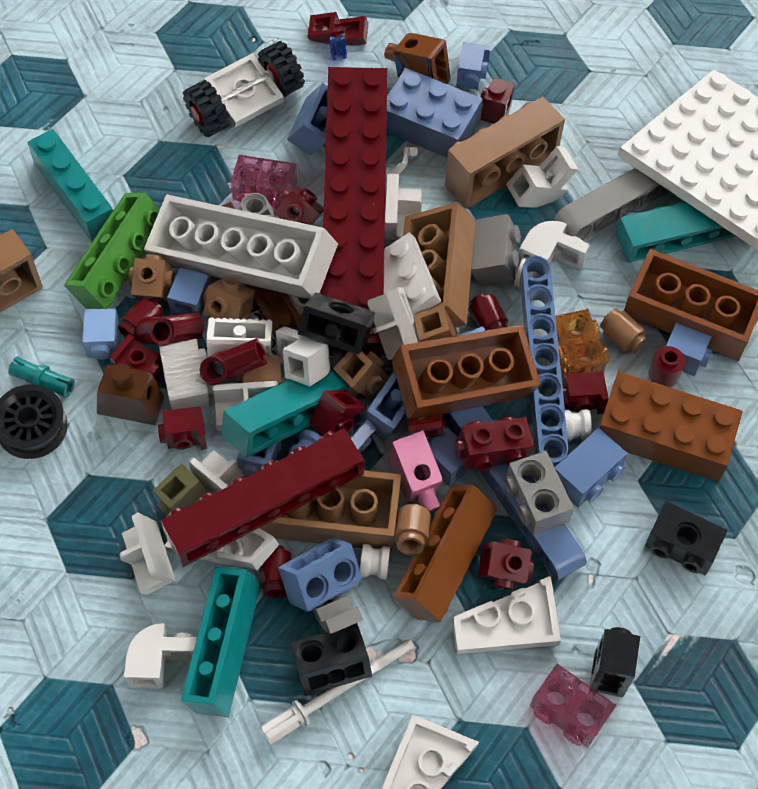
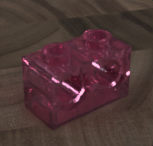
M238 155L231 179L233 200L242 202L246 195L260 193L266 197L272 208L277 209L279 205L276 201L286 189L292 191L296 188V163Z
M559 664L555 665L533 696L530 707L534 709V715L538 719L549 725L551 723L555 724L564 731L563 735L566 739L577 746L582 744L587 748L590 747L617 706ZM557 692L563 696L565 703L560 705L554 704L548 699L547 694ZM577 714H589L594 720V725L585 726L581 724L577 719Z

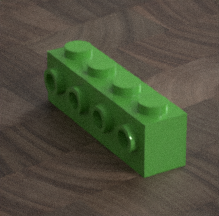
M145 192L125 193L65 282L64 286L86 309H107L113 303L115 295L123 283L129 278V270L131 267H134L135 258H141L144 255V247L160 211Z

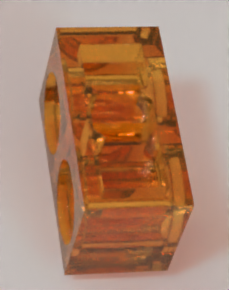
M585 309L556 315L560 366L564 378L565 374L605 371L606 365L609 364V353L606 346H601L599 326L596 320H592L589 310ZM571 331L579 332L580 335L573 334ZM585 357L588 358L590 361H583L580 358Z

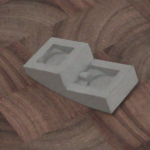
M348 596L313 610L317 621L329 634L363 620L359 608H353Z

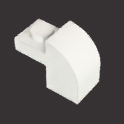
M557 146L540 166L522 165L506 185L519 207L537 208L554 202L568 191L565 184L576 173L578 168L566 148Z
M559 221L543 222L533 227L523 241L518 255L519 266L523 258L528 259L531 256H541L550 265L553 259H556L581 270L586 262L590 244L583 242L578 237L565 234L566 223Z
M285 326L276 331L277 351L281 360L284 361L285 378L311 386L329 373L328 344L298 335L297 330Z
M164 623L151 625L140 631L132 639L126 653L124 679L128 687L164 688L166 661L191 662L197 637L189 633H175L173 637H168Z

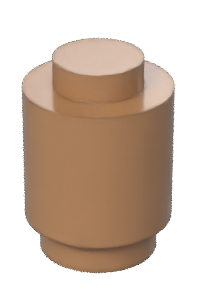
M617 308L611 310L600 323V327L604 330L603 334L624 353H629L630 351L637 352L647 340L644 337L646 329L625 311L620 312Z
M409 504L402 506L397 512L394 541L397 544L398 550L406 555L420 554L428 544L431 515L425 507L418 504Z

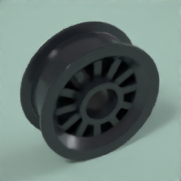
M28 384L15 387L1 396L0 444L5 451L18 458L36 459L50 454L59 447L66 436L68 420L59 397L53 391L41 385ZM30 419H36L31 424H24L26 421Z

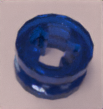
M339 34L337 38L329 35L332 61H335L337 57L347 59L344 34Z

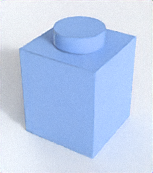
M84 309L82 343L87 358L107 359L118 348L120 341L118 325L120 322L116 309Z

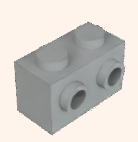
M508 214L474 220L475 232L471 273L478 284L486 286L515 281V269L519 267L517 243L521 241L518 225L513 224Z

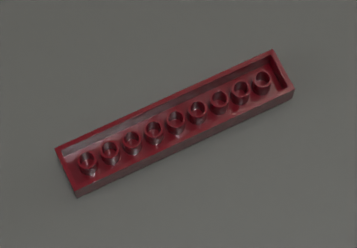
M328 67L323 228L327 230L338 245L323 282L321 294L370 310L368 300L381 296L384 292L388 68ZM373 321L368 342L362 351L366 354L372 351L378 357H382V343L379 334H374L373 329L376 328ZM328 345L329 356H334V353H338V356H345L348 352Z

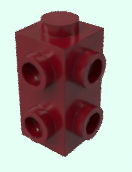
M505 417L493 422L473 421L463 425L459 438L455 439L454 446L456 457L458 459L462 458L465 470L486 471L494 466H509V463L531 456L534 443L526 417L517 419Z

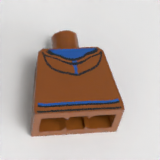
M408 33L398 45L394 43L387 45L384 57L395 62L398 78L404 69L408 68L445 84H448L451 80L446 40Z

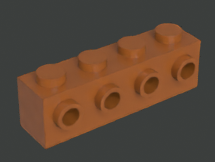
M475 485L450 486L430 525L427 546L424 547L420 554L414 555L393 595V598L418 620L442 621L498 509Z

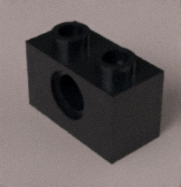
M315 292L304 306L298 335L359 355L368 342L376 312Z
M665 501L644 546L660 558H670L680 563L687 571L701 573L706 576L728 530ZM677 537L687 538L691 545L682 544Z

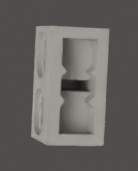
M547 451L509 463L504 483L509 495H515L519 504L517 507L519 518L524 526H529L532 535L570 522L574 507ZM531 476L534 477L537 480V482L528 483L522 477ZM540 504L546 505L551 511L541 512L536 506Z

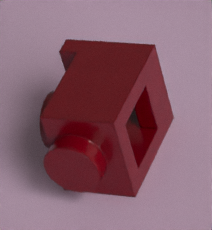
M493 77L489 87L483 88L480 96L483 99L482 121L495 124L500 118L508 115L512 106L515 83Z
M130 334L127 335L110 356L112 365L126 364L132 369L147 371L152 374L155 381L158 380L163 371L160 354L137 342Z
M604 371L565 374L562 386L565 410L580 412L581 409H588L589 411L597 409V414H604L609 399Z
M345 389L325 390L309 424L319 432L320 436L330 431L337 432L343 428L348 433L354 426V419L357 413L364 412L366 406Z
M201 406L162 412L163 424H158L160 444L167 443L168 449L184 450L200 444L201 450L208 449Z

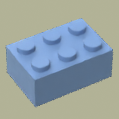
M405 68L387 96L386 133L448 158V150L455 143L463 142L470 138L481 120L483 99Z

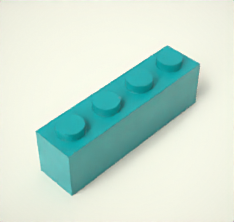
M54 129L27 141L35 166L90 241L93 242L113 212V208Z
M685 201L667 207L658 206L650 211L638 214H627L620 218L616 232L617 239L628 263L645 259L650 249L667 254L736 237V235Z
M331 369L323 379L311 386L293 380L282 382L269 390L256 394L254 397L224 410L221 436L247 458L311 426L309 424L323 391L338 389L348 391L349 384Z
M215 567L181 702L196 714L229 718L260 590V583L247 569Z

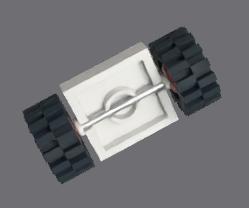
M278 41L258 52V60L252 53L207 76L203 81L183 91L186 109L189 110L190 117L194 119L195 126H198L199 131L205 137H210L229 127L230 121L235 128L283 103L285 96L304 86V73L300 71L302 67L297 63L296 55L292 54V49L290 47L287 48L285 42Z

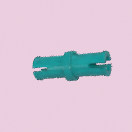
M17 356L13 359L14 362L10 363L8 369L10 376H15L34 385L44 386L65 398L70 395L66 390L73 391L75 380L51 371L47 365L41 364L39 366Z

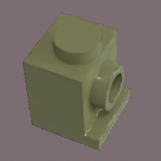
M182 463L152 490L161 500L157 507L166 516L174 509L186 508L196 503L201 496L209 493L204 485Z

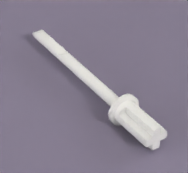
M411 638L370 663L372 674L414 649L415 646ZM365 679L329 689L303 706L297 700L293 701L292 707L260 726L262 735L271 745L301 725H310L308 718L310 713Z

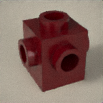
M297 186L292 191L286 189L276 201L279 207L274 214L280 219L313 225L323 213L324 208L316 202L317 197L313 192L305 187L301 189Z
M502 539L501 543L494 541L485 543L482 547L477 577L494 580L495 587L514 590L515 585L527 584V579L531 577L534 568V562L531 559L532 550L521 548L522 542L511 539Z

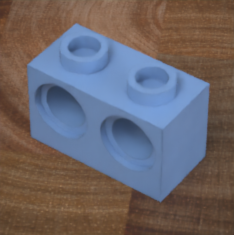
M334 537L278 567L289 603L305 611H313L322 607L325 601L336 595L348 592L351 586L363 580L352 544Z

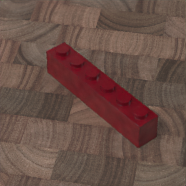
M345 428L337 432H327L317 442L307 447L300 446L291 451L287 457L277 462L271 461L264 464L258 472L248 477H238L231 481L228 487L216 493H206L196 503L186 508L174 509L166 518L161 520L164 533L180 563L185 567L364 475V458Z

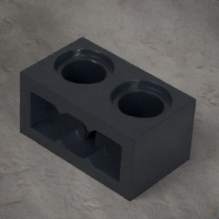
M358 623L331 634L325 632L315 636H307L290 643L305 696L372 677L369 656Z
M621 627L604 630L594 652L589 684L590 691L624 697L635 678L641 636L634 635L630 630Z

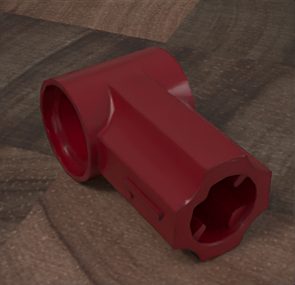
M199 312L145 317L138 322L136 327L137 337L142 343L160 346L202 339V334L205 331L204 320L201 319ZM155 325H157L159 329L156 338L153 334V329Z
M255 338L227 350L217 352L202 361L199 369L200 376L207 384L218 385L225 380L267 364V354L264 346ZM214 361L222 365L223 375L218 374L214 370Z

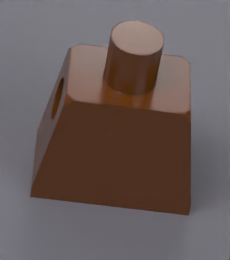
M126 364L106 365L97 391V414L156 426L164 395L152 374L147 371L132 369Z

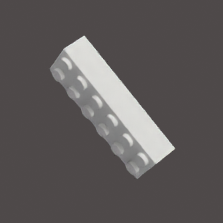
M166 194L144 250L149 254L163 256L166 262L176 268L197 269L210 276L232 278L240 283L310 299L315 292L320 293L338 243L322 227Z

